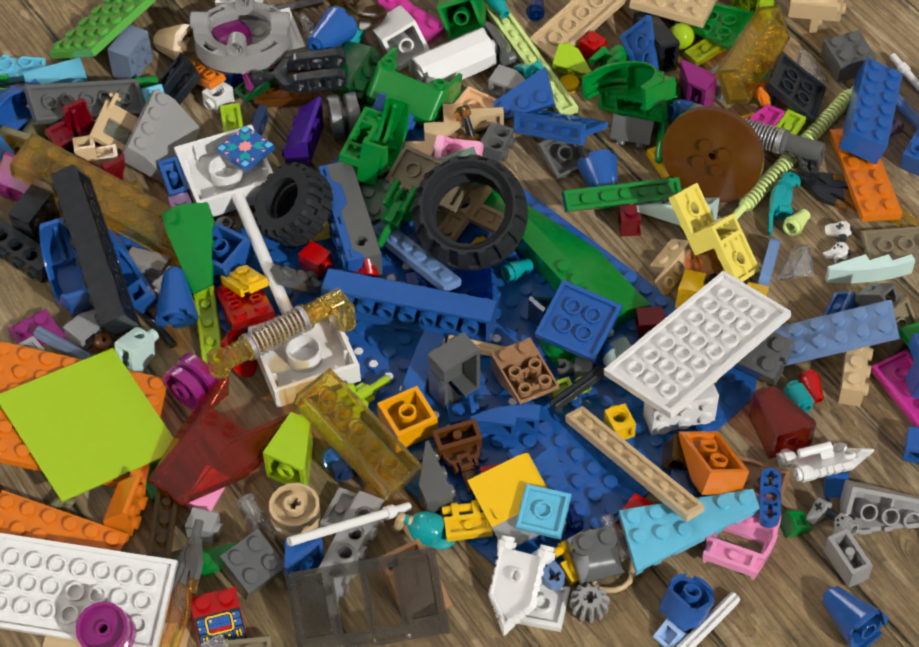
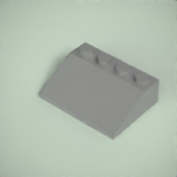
M155 89L146 101L121 154H124L127 164L163 183L157 161L175 157L174 147L195 141L201 128L174 98Z

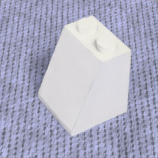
M401 5L388 12L385 20L378 27L371 30L385 54L394 46L397 47V71L408 66V59L430 50L416 21Z

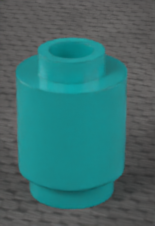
M794 380L784 387V396L796 413H807L812 409L814 399L803 383Z

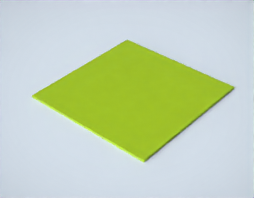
M113 348L0 393V406L61 502L181 450Z

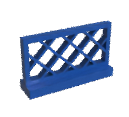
M547 110L533 113L521 111L514 113L515 133L577 145L586 144V136L608 128V122Z

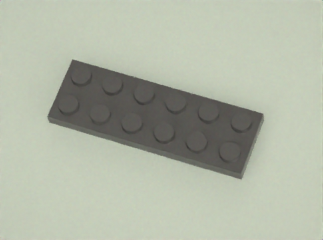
M137 79L26 85L23 89L34 124L59 123L63 121L62 107L80 98L86 100L93 120H96L106 100L111 101L110 92L113 94L118 93V97L121 98L120 102L116 100L115 105L136 117L140 116L145 106Z

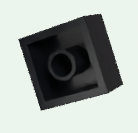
M33 184L29 186L8 213L12 227L39 244L40 224L60 218L52 192Z

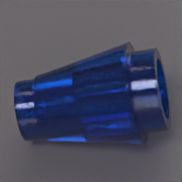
M531 0L526 9V15L531 21H539L544 17V0Z

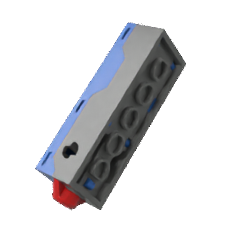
M338 162L319 166V174L328 180L332 188L333 201H331L333 207L328 215L329 230L333 233L334 248L337 247L338 250L336 251L339 264L342 263L343 266L341 270L383 278L381 252L353 165Z

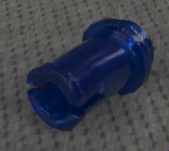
M570 503L566 517V528L572 534H577L584 529V521L579 518L574 505Z

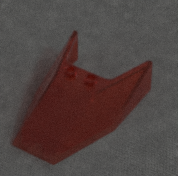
M227 371L222 374L179 428L149 477V482L182 506L249 476L264 463L263 451L289 415H284L251 430H245L214 409V407L229 396V372Z

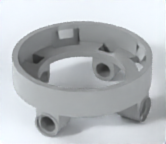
M235 0V2L217 6L207 12L190 13V26L193 29L196 54L205 65L215 70L227 73H250L256 70H263L278 63L290 49V12H281L271 5L255 2V0ZM237 19L264 21L271 26V32L264 40L249 46L246 44V37L240 32H232L228 36L227 45L216 41L211 34L214 27ZM206 44L210 49L214 51L212 52L206 49L205 47H203V45Z

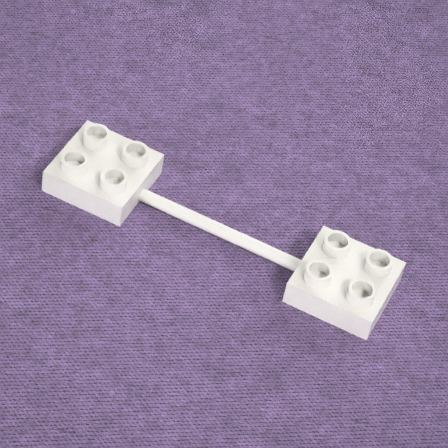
M248 125V126H247V127H249L250 129H252V130L254 131V128H253L252 125ZM241 128L174 147L175 155L179 159L189 186L193 203H209L213 217H218L234 210L238 211L264 275L268 279V284L281 315L282 313L286 314V311L290 312V309H293L284 286L278 285L270 272L274 263L249 207L256 203L257 199L255 197L257 192H260L262 182H265L267 180L266 177L273 173L267 157L249 171L244 172L217 153L216 148ZM331 300L304 309L312 324L310 331L303 332V335H299V337H295L293 340L291 339L290 342L286 341V344L278 346L277 349L274 348L273 351L269 350V353H265V355H261L257 359L277 408L341 388L348 383L361 381L360 365ZM292 311L293 317L295 318L297 324L301 328V325L299 324L295 316V313ZM288 314V317L293 327L297 330L295 323L293 322L291 316ZM283 315L284 320H285V322H286L288 328H289V329L291 330V332L293 333L292 328H291V326H290L288 320H287L286 317ZM279 318L280 323L283 326V329L288 334V331L283 321ZM275 320L276 326L278 327L280 333L284 337L282 329L280 328L278 322ZM265 322L249 326L248 331L252 333V329L260 328V325H264ZM271 323V326H272V328H273L275 334H276L277 337L280 339L276 328H275L274 325ZM266 324L267 329H268L270 335L272 336V338H273L274 341H275V338H274V335H273L271 329H270L269 326ZM262 327L265 336L267 337L268 341L271 343L270 338H269L267 332H266L265 329ZM258 329V332H259V335H260L261 339H262L263 342L266 344V341H265V339H264L262 333H261V332L259 331V329ZM254 332V335H255V337H256L258 343H259L260 346L262 347V344H261V342H260V340H259L257 334Z

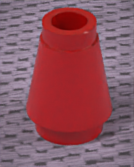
M813 369L801 373L798 376L799 383L804 384L813 397L814 404L823 401L824 396L819 374Z

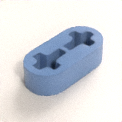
M555 560L546 564L543 567L544 574L541 576L542 583L552 591L561 589L565 583L564 571ZM550 574L554 578L559 577L558 581L556 582L554 579L550 581Z

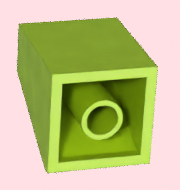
M290 412L263 451L267 477L284 485L288 483H301L309 486L313 438L311 422L306 416Z

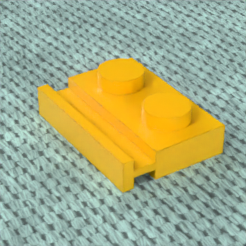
M248 265L237 267L236 270L229 273L228 277H220L224 286L241 297H244L246 292L251 294L269 286L268 279Z

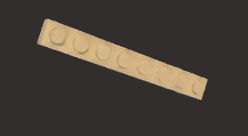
M581 406L565 415V422L683 520L688 522L704 512L705 505L585 407Z

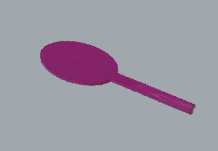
M238 19L213 28V38L224 45H227L228 36L232 32L242 33L246 37L247 46L251 45V31L244 22ZM241 73L246 89L252 91L254 85L250 74Z

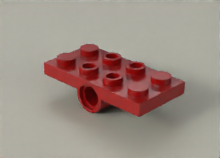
M223 284L215 288L216 296L223 308L228 325L232 326L234 331L276 318L274 309L263 289L251 294L246 292L244 293L245 296L241 297Z

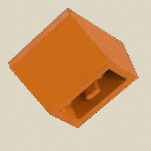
M136 474L118 482L103 519L105 526L127 533L132 538L135 530L140 528L142 512L147 509L149 498L145 492L146 486L143 485L141 475Z

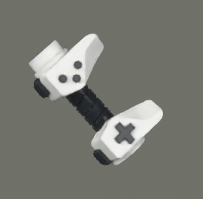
M847 221L825 226L827 236L838 237V243L830 250L823 252L825 258H833L835 264L848 260V257L851 255V250L846 245V239L851 235L853 227Z

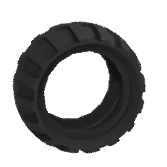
M480 155L454 156L440 165L437 164L419 184L413 201V224L421 244L436 260L458 270L477 271L502 262L517 248L524 236L528 221L527 199L518 179L498 161ZM475 182L491 187L501 196L505 203L504 219L495 233L486 240L474 244L457 243L440 231L437 227L436 214L440 201L449 190L461 184Z

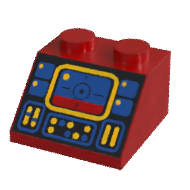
M236 586L189 598L200 647H224V640L247 638Z

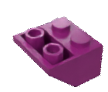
M682 60L679 76L681 99L691 100L703 106H712L715 100L718 75L686 60Z

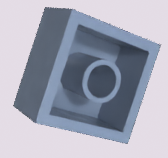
M129 25L107 49L113 77L121 80L132 79L135 76L140 77L146 66L152 62L153 54L147 30Z

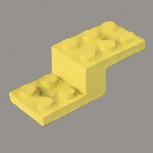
M698 183L692 184L668 198L695 255L715 249L725 272L742 282L760 271L735 214L733 213L715 220Z

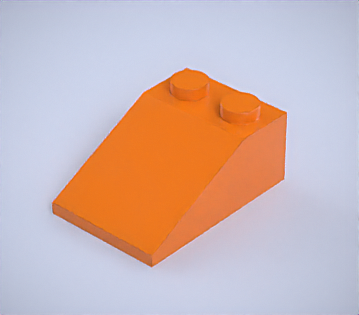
M718 431L679 432L678 437L691 481L701 495L742 491L749 470Z

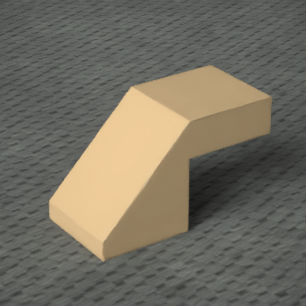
M93 135L72 138L75 154L98 166H101L103 162L107 164L118 158L116 144L95 147Z

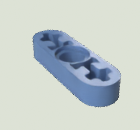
M770 238L758 281L760 285H770L781 240Z

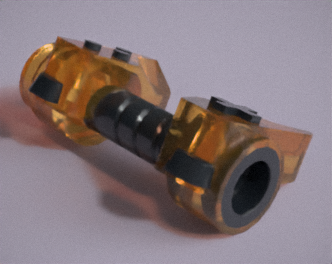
M469 105L456 108L454 112L456 121H463L466 134L462 136V140L480 141L479 135L474 132L469 117L472 114Z

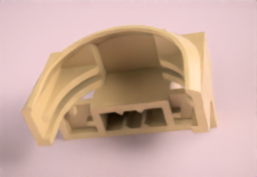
M791 0L788 17L809 19V33L817 34L818 26H822V20L840 22L841 14H845L846 3H844L845 0Z

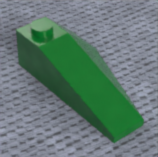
M209 203L179 204L161 213L167 235L193 294L213 286L214 261L212 260V248L214 247V240H212V229H214L215 221Z

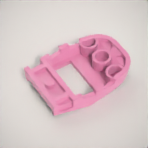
M755 492L759 504V493ZM764 495V498L766 500L774 501L773 499ZM768 509L767 511L768 518L770 519L772 509ZM758 514L736 525L732 524L723 529L726 532L764 544L761 554L717 539L718 534H712L706 538L703 563L708 561L751 576V580H754L768 560L776 542L781 516L778 525L774 528L763 527L758 521Z

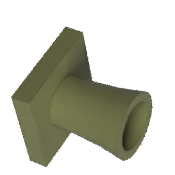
M32 118L22 131L3 125L0 128V134L15 152L14 155L41 166L39 147L49 140L45 134V129L49 128V125L34 124Z

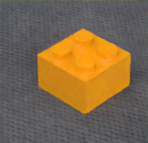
M418 386L377 403L378 418L398 451L431 437L432 431L438 429V418Z

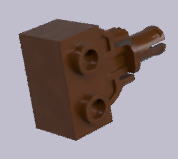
M476 418L432 431V442L438 451L439 461L444 460L453 469L455 476L459 475L460 470L468 494H473L467 480L476 476L475 468L476 470L480 469L478 459L480 457V449H482L483 438Z

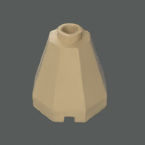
M180 24L160 29L154 35L153 43L155 48L166 56L175 60L182 52L190 61H197L198 56L195 51L193 29H191L190 25Z

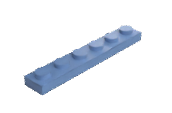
M382 222L372 226L376 239H378L385 226ZM392 229L384 244L386 248L437 289L451 291L461 286V278L432 257L399 229Z

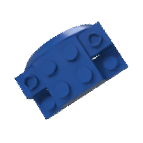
M33 79L30 83H24L21 87H17L14 84L11 88H5L0 93V128L3 125L18 131H22L32 115L30 109L25 106L28 103L23 89L26 85L40 84L36 79ZM0 134V159L2 160L5 152L15 154V152Z
M62 217L40 224V246L54 297L57 303L67 310L69 309L72 318H75L81 313L91 311L92 305L88 298V295H90L89 289L82 280V276H84L83 271L76 262L77 252L70 244L71 234L66 229L63 222L64 218Z

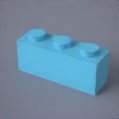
M80 57L23 72L25 83H30L33 79H36L40 84L88 82Z

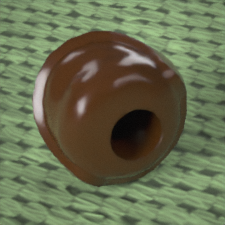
M108 332L96 335L93 339L96 352L99 354L111 348L115 350V338Z

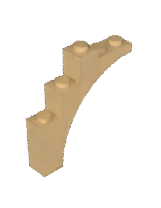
M463 103L443 104V122L424 123V141L405 142V144L434 157L433 146L437 135L452 139H461L467 136L459 109H457L463 106ZM503 107L471 108L463 112L464 116L469 115L474 132L488 129L491 122L504 125ZM455 112L458 114V120L455 118Z

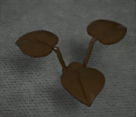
M327 0L330 4L328 8L339 6L345 9L347 7L360 18L357 25L362 31L375 29L387 16V11L380 5H370L364 9L363 14H360L351 6L357 4L360 0ZM317 23L315 24V26H314V27L312 28V30L310 31V34H309L308 38L305 40L306 43H307V41H308L310 35L312 34L314 28L316 27Z

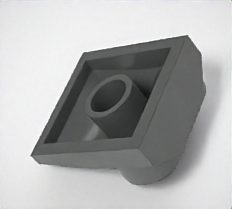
M485 22L484 29L490 40H494L497 45V50L495 51L497 64L495 67L497 68L498 65L509 68L515 66L517 56L514 50L511 51V46L497 27L489 22Z
M547 139L537 145L539 157L547 163L556 179L577 171L578 160L582 156L583 160L589 157L583 145Z
M601 527L582 532L565 541L580 585L624 573L616 546L617 536L610 527Z

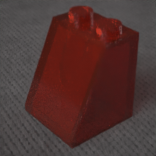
M775 386L763 387L753 392L749 418L768 459L776 458L777 453H780L783 449L797 452L798 449L811 446L816 422L810 415Z

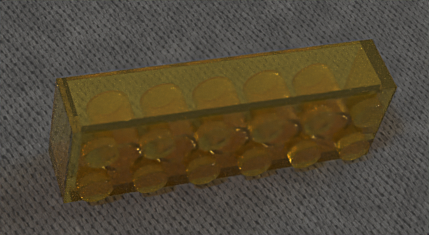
M780 5L758 7L716 69V78L719 80L722 96L725 98L727 105L750 102L772 68L777 55L783 51L790 40Z
M331 368L327 369L297 393L293 405L380 498L385 500V503L420 472L423 465Z

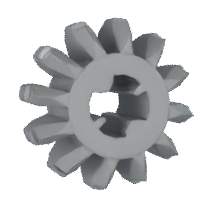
M587 582L585 588L578 585L577 591L571 593L569 604L570 608L573 609L574 617L580 616L581 622L587 618L591 624L594 622V618L601 621L603 614L607 615L608 605L610 604V598L606 596V589L599 590L598 583L594 587H590V583Z

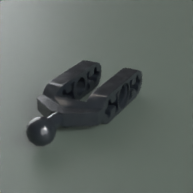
M340 48L294 53L288 58H283L274 69V72L254 71L251 75V81L253 84L260 86L266 81L275 80L284 91H292L294 93L343 88L347 84L346 72L343 69L332 68L342 67L346 63L345 52ZM316 59L321 60V62L315 63L313 61ZM289 72L297 73L289 76ZM315 79H322V81H320V82H316V81H314V80H315Z

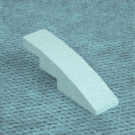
M865 254L828 266L825 280L827 283H866L893 279L911 274L916 260L912 254L892 260L889 254L869 260Z

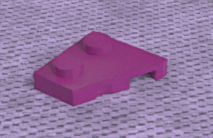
M46 309L8 328L9 334L16 344L34 336L33 333L38 326H42L67 340L66 335ZM35 338L41 345L46 344L40 341L39 339Z

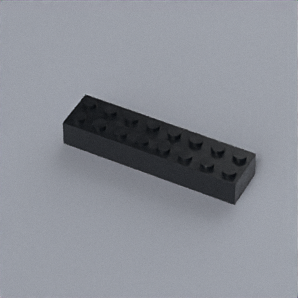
M74 164L51 174L53 180L51 186L55 194L58 195L59 201L57 204L60 211L64 213L65 220L63 222L72 237L70 238V244L77 252L76 262L83 271L84 276H82V280L89 289L90 295H88V298L97 313L95 314L96 322L99 326L104 327L108 332L113 333L117 337L131 331L135 327H140L141 325L91 178Z

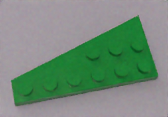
M716 3L703 28L688 25L695 34L736 53L754 18V11ZM665 18V19H667V20H669V21H671V22H673V23H675V24H677V23H682V22H679V21H675V20H671V19Z

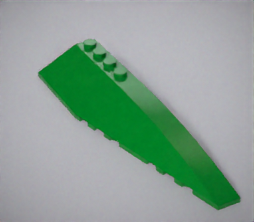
M493 190L483 204L504 213L505 203L501 196ZM528 205L527 226L517 249L526 259L529 258L532 261L535 269L556 291L562 280H565L621 304L622 310L612 329L635 317L636 308L651 307V304L598 249Z

